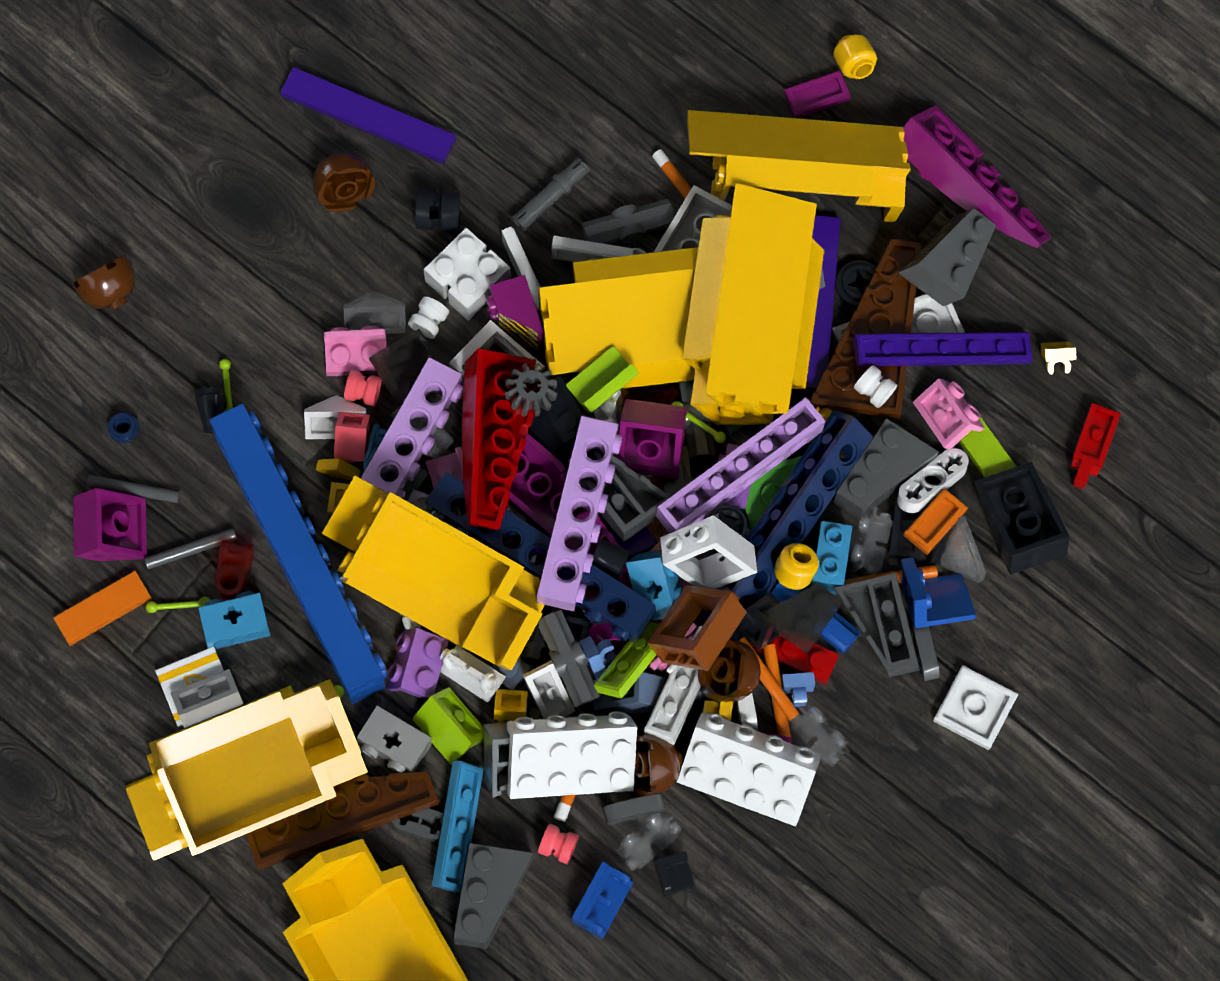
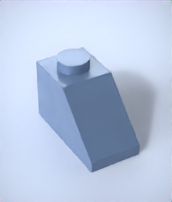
M643 672L622 699L599 693L600 697L593 700V711L623 713L653 711L665 685V677Z

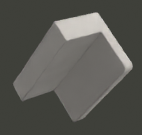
M230 669L170 693L184 728L244 705Z

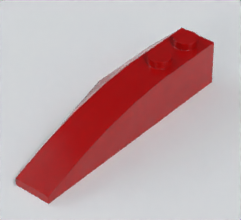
M478 348L465 361L462 461L468 525L495 530L501 527L511 494L510 488L513 479L516 477L520 455L524 451L527 441L525 440L534 418L532 410H528L527 416L522 415L523 407L521 406L516 410H512L511 403L513 400L505 399V392L509 390L505 387V382L507 379H513L511 376L513 369L522 372V365L525 363L528 364L530 370H534L536 359ZM526 387L525 391L527 393H529L530 391L535 392V387H533L532 389H528Z

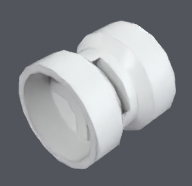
M423 297L419 303L418 313L412 315L408 325L420 335L433 339L439 331L438 324L441 321H445L449 310L439 301L430 297Z
M872 365L860 377L854 389L860 394L870 396V403L879 408L893 394L897 384L891 379H883L881 371L875 365Z

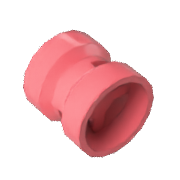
M351 370L345 387L344 399L354 402L362 398L366 405L375 407L381 389L382 377L371 375L366 379V376H363L361 372Z
M549 823L540 843L538 853L546 857L553 854L559 862L568 865L579 835L573 832L561 833L559 827Z

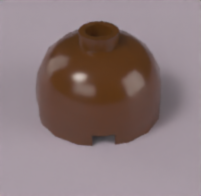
M340 152L330 155L317 165L313 175V188L319 203L323 204L326 210L330 212H345L358 207L355 202L360 201L363 197L365 200L371 197L375 189V179L363 159L352 153Z
M122 255L113 262L105 264L72 283V286L81 300L90 307L100 309L109 306L111 311L127 303L125 296L134 288L135 273L127 256Z
M735 639L728 640L708 671L698 669L699 683L705 686L706 691L709 693L706 696L718 702H733L744 699L755 690L761 675L757 654L748 644Z
M637 733L634 777L638 787H635L634 791L639 796L665 792L673 786L678 778L679 771L683 765L682 754L675 745L664 739L646 733Z

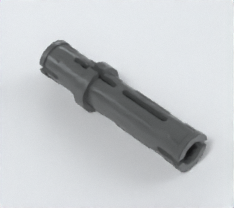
M577 157L564 171L552 176V181L511 217L515 225L525 232L563 195L567 196L572 192L571 188L590 172L587 165Z

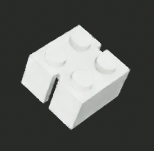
M467 228L424 268L425 282L444 299L448 297L449 304L468 321L487 304L486 297L490 296V285L511 279L510 267L491 249L486 252V245Z

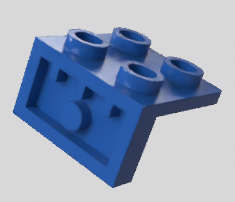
M913 557L901 559V588L914 628L974 620L976 618V612L962 574L924 579L922 569L917 570Z

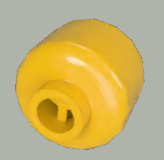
M846 35L839 40L834 49L833 57L846 77L862 79L873 72L877 62V55L868 39L863 35Z
M801 543L787 545L783 548L775 562L774 573L776 579L780 584L789 589L798 590L807 587L818 570L819 560L817 554L813 549Z

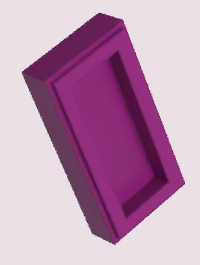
M840 70L784 89V95L794 118L849 101L851 98Z

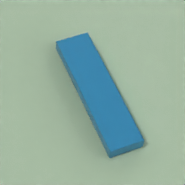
M453 761L432 881V886L454 893L462 892L468 850L472 842L484 768L463 761Z

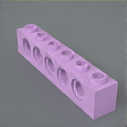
M428 358L361 479L388 494L391 492L404 499L406 491L403 488L408 480L412 482L417 476L421 466L417 464L422 454H429L435 442V438L432 437L437 427L442 429L449 418L450 412L447 411L452 401L457 403L463 393L464 386L461 385V373ZM430 393H437L442 399L437 403H430L425 397ZM416 419H422L426 421L427 426L423 429H415L411 426V423ZM401 445H407L413 451L409 455L402 456L396 452V449ZM392 471L398 475V478L393 482H386L381 476L385 472Z
M804 398L789 409L788 413L781 415L659 505L656 518L668 533L705 519L713 509L727 503L820 434L826 421L810 401Z
M581 416L541 577L537 603L570 611L575 610L576 602L583 603L586 585L581 584L584 572L590 573L594 555L589 554L591 542L597 543L601 525L596 524L598 512H605L608 495L603 494L605 483H612L616 465L610 464L613 453L619 454L623 438L622 435H617L618 424ZM598 449L603 452L604 457L600 460H592L587 456V453L590 450ZM584 479H592L596 482L597 486L592 490H585L580 486V482ZM578 508H583L590 515L584 520H578L572 513ZM570 538H577L583 545L577 550H571L566 547L565 542ZM563 568H570L574 571L575 576L570 580H563L557 573Z

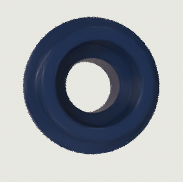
M118 413L110 419L108 432L114 441L128 443L138 435L139 424L133 415ZM121 425L129 426V430L126 433L118 431Z

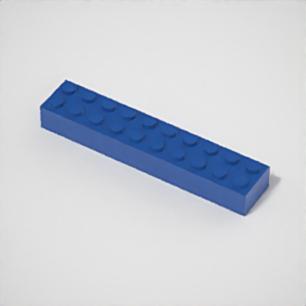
M240 404L209 419L215 439L351 705L385 689L384 678L387 677L385 665L378 652L372 655V641L365 626H357V623H359L357 611L350 598L344 600V586L337 572L333 571L330 573L329 570L332 569L329 563L330 559L322 543L316 546L315 543L318 540L308 516L302 519L304 513L297 494L294 490L288 492L291 488L280 463L274 465L277 463L274 450L267 437L261 439L263 433L254 411L247 412L244 404Z

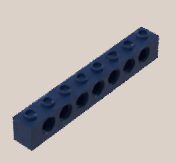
M837 410L832 411L825 422L823 431L813 439L746 538L755 548L757 573L716 589H727L734 592L739 597V602L745 610L769 593L777 581L774 566L783 548L792 543L802 544L873 439V436L855 417ZM702 609L699 616L706 621L712 611ZM737 628L730 638L738 639L740 634L736 632Z
M445 472L425 501L429 514L524 567L523 570L541 579L545 563L533 565L530 560L536 554H543L547 557L551 538L505 510L501 527L498 530L492 529L489 532H482L478 529L479 527L468 525L467 513L460 516L452 513L456 506L466 505L464 483L448 472ZM515 537L521 540L520 545L514 549L504 546L509 538ZM594 565L591 566L590 573H583L581 584H585L586 588H597L600 592L593 599L584 597L583 603L576 602V606L584 610V616L593 623L600 625L603 622L612 628L610 632L624 642L629 639L636 643L656 614L655 604ZM563 568L559 570V572L565 570L570 571L573 574V577L575 576L574 571L570 568ZM614 604H621L626 608L625 612L619 616H614L608 611Z

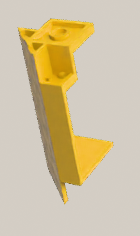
M688 110L689 154L713 156V169H717L718 172L715 173V180L712 181L711 194L719 198V200L725 201L730 188L735 187V183L765 190L855 196V205L884 207L883 221L895 222L905 207L906 176L911 167L910 163H907L908 150L907 144L904 142V127Z
M735 183L731 216L719 214L715 218H703L682 359L696 369L690 405L716 425L770 424L773 422L774 414H786L789 412L792 389H806L824 249L812 238L816 203Z
M698 247L573 262L574 283L539 287L538 298L540 321L543 328L544 352L547 370L551 371V376L582 372L609 348L615 347L629 365L632 363L639 372L637 376L621 389L694 380L696 369L682 359Z
M356 475L353 477L322 532L324 536L354 552L353 554L349 551L345 555L337 570L342 573L340 577L342 582L505 671L512 670L542 616L541 611L545 605L537 603L541 579L523 570V566L399 496L391 492L388 494Z
M329 679L295 694L290 685L150 742L149 746L152 753L146 756L152 775L125 785V788L154 861L188 846L192 856L327 801L336 797L334 786L363 775L368 771L340 698Z
M363 839L318 853L282 883L300 916L296 922L283 931V934L309 981H468L403 865L381 872Z

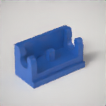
M602 862L572 917V923L603 939L633 885L630 877Z

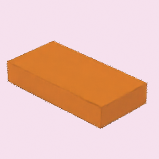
M944 488L904 532L903 536L928 555L965 514L968 507Z

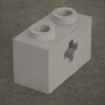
M376 706L357 736L358 744L361 745L360 751L373 759L379 756L388 761L387 767L396 773L415 772L432 745L431 737L379 706ZM395 738H398L399 748L393 745L391 749H388L387 740L394 741Z

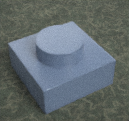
M520 658L517 659L514 667L509 671H505L494 664L492 665L493 669L506 676L501 684L506 690H515L524 680L523 674L531 671V666Z

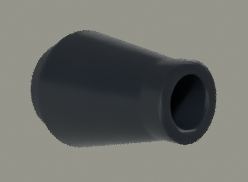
M222 388L198 389V397H195L203 424V433H213L209 419L224 413L226 396L223 395Z

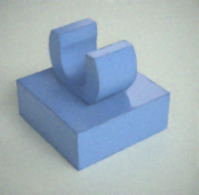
M591 636L580 640L579 643L597 681L606 670L605 666H609L616 658V654L612 651L614 647L610 639L602 640L595 646Z
M814 672L783 674L781 682L785 694L792 693V702L795 707L806 706V692H813L815 687Z

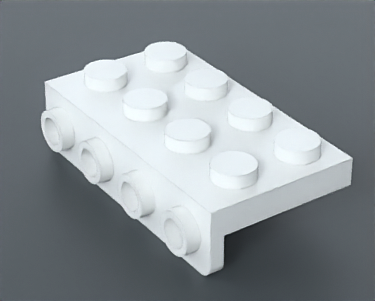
M611 712L606 716H595L586 713L572 718H564L558 715H552L547 717V719L539 720L520 717L516 721L507 722V731L510 734L507 794L510 799L634 790L637 726L629 715L623 712Z
M704 712L701 713L696 724L677 783L796 827L821 756L807 747L793 745L785 742L780 737L769 736L755 731L750 726L728 721L718 714Z

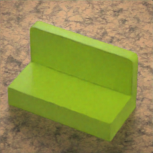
M611 347L568 382L566 387L585 411L590 414L637 376L639 372L632 363L629 365L615 347Z
M450 687L432 695L412 718L421 731L431 737L432 744L451 765L453 761H458L468 749L484 741V727Z

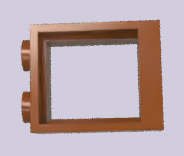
M686 585L647 643L662 663L708 671L747 612L740 604L739 597L730 590H716L706 586ZM702 609L712 611L694 640L683 638Z

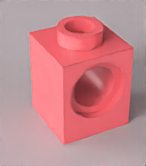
M339 412L335 425L334 459L340 458L348 463L364 462L369 443L370 415Z

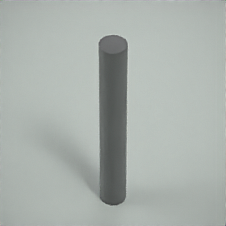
M88 475L86 486L173 503H178L180 499V491L94 475Z
M231 528L145 557L144 560L149 570L235 541L237 538L234 529Z

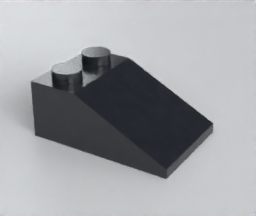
M562 375L553 379L557 381V388L554 389L557 393V398L555 401H550L551 409L546 411L540 407V415L537 417L534 415L532 424L527 432L557 459L573 450L581 416L594 419L591 413L588 414L567 389L566 384L572 379Z
M1032 462L975 481L974 485L997 550L1010 575L1067 555L1070 536Z

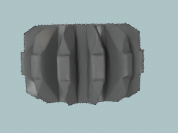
M526 363L522 365V372L513 369L511 371L513 379H507L505 382V387L509 389L505 392V399L513 400L511 403L512 410H516L520 406L523 407V416H527L528 410H532L536 417L539 416L540 407L549 411L551 409L550 401H555L557 398V393L554 391L557 388V381L549 380L551 377L550 370L540 373L541 365L539 363L534 366V370H530ZM526 387L528 389L537 388L536 393L534 391L527 393L525 390Z

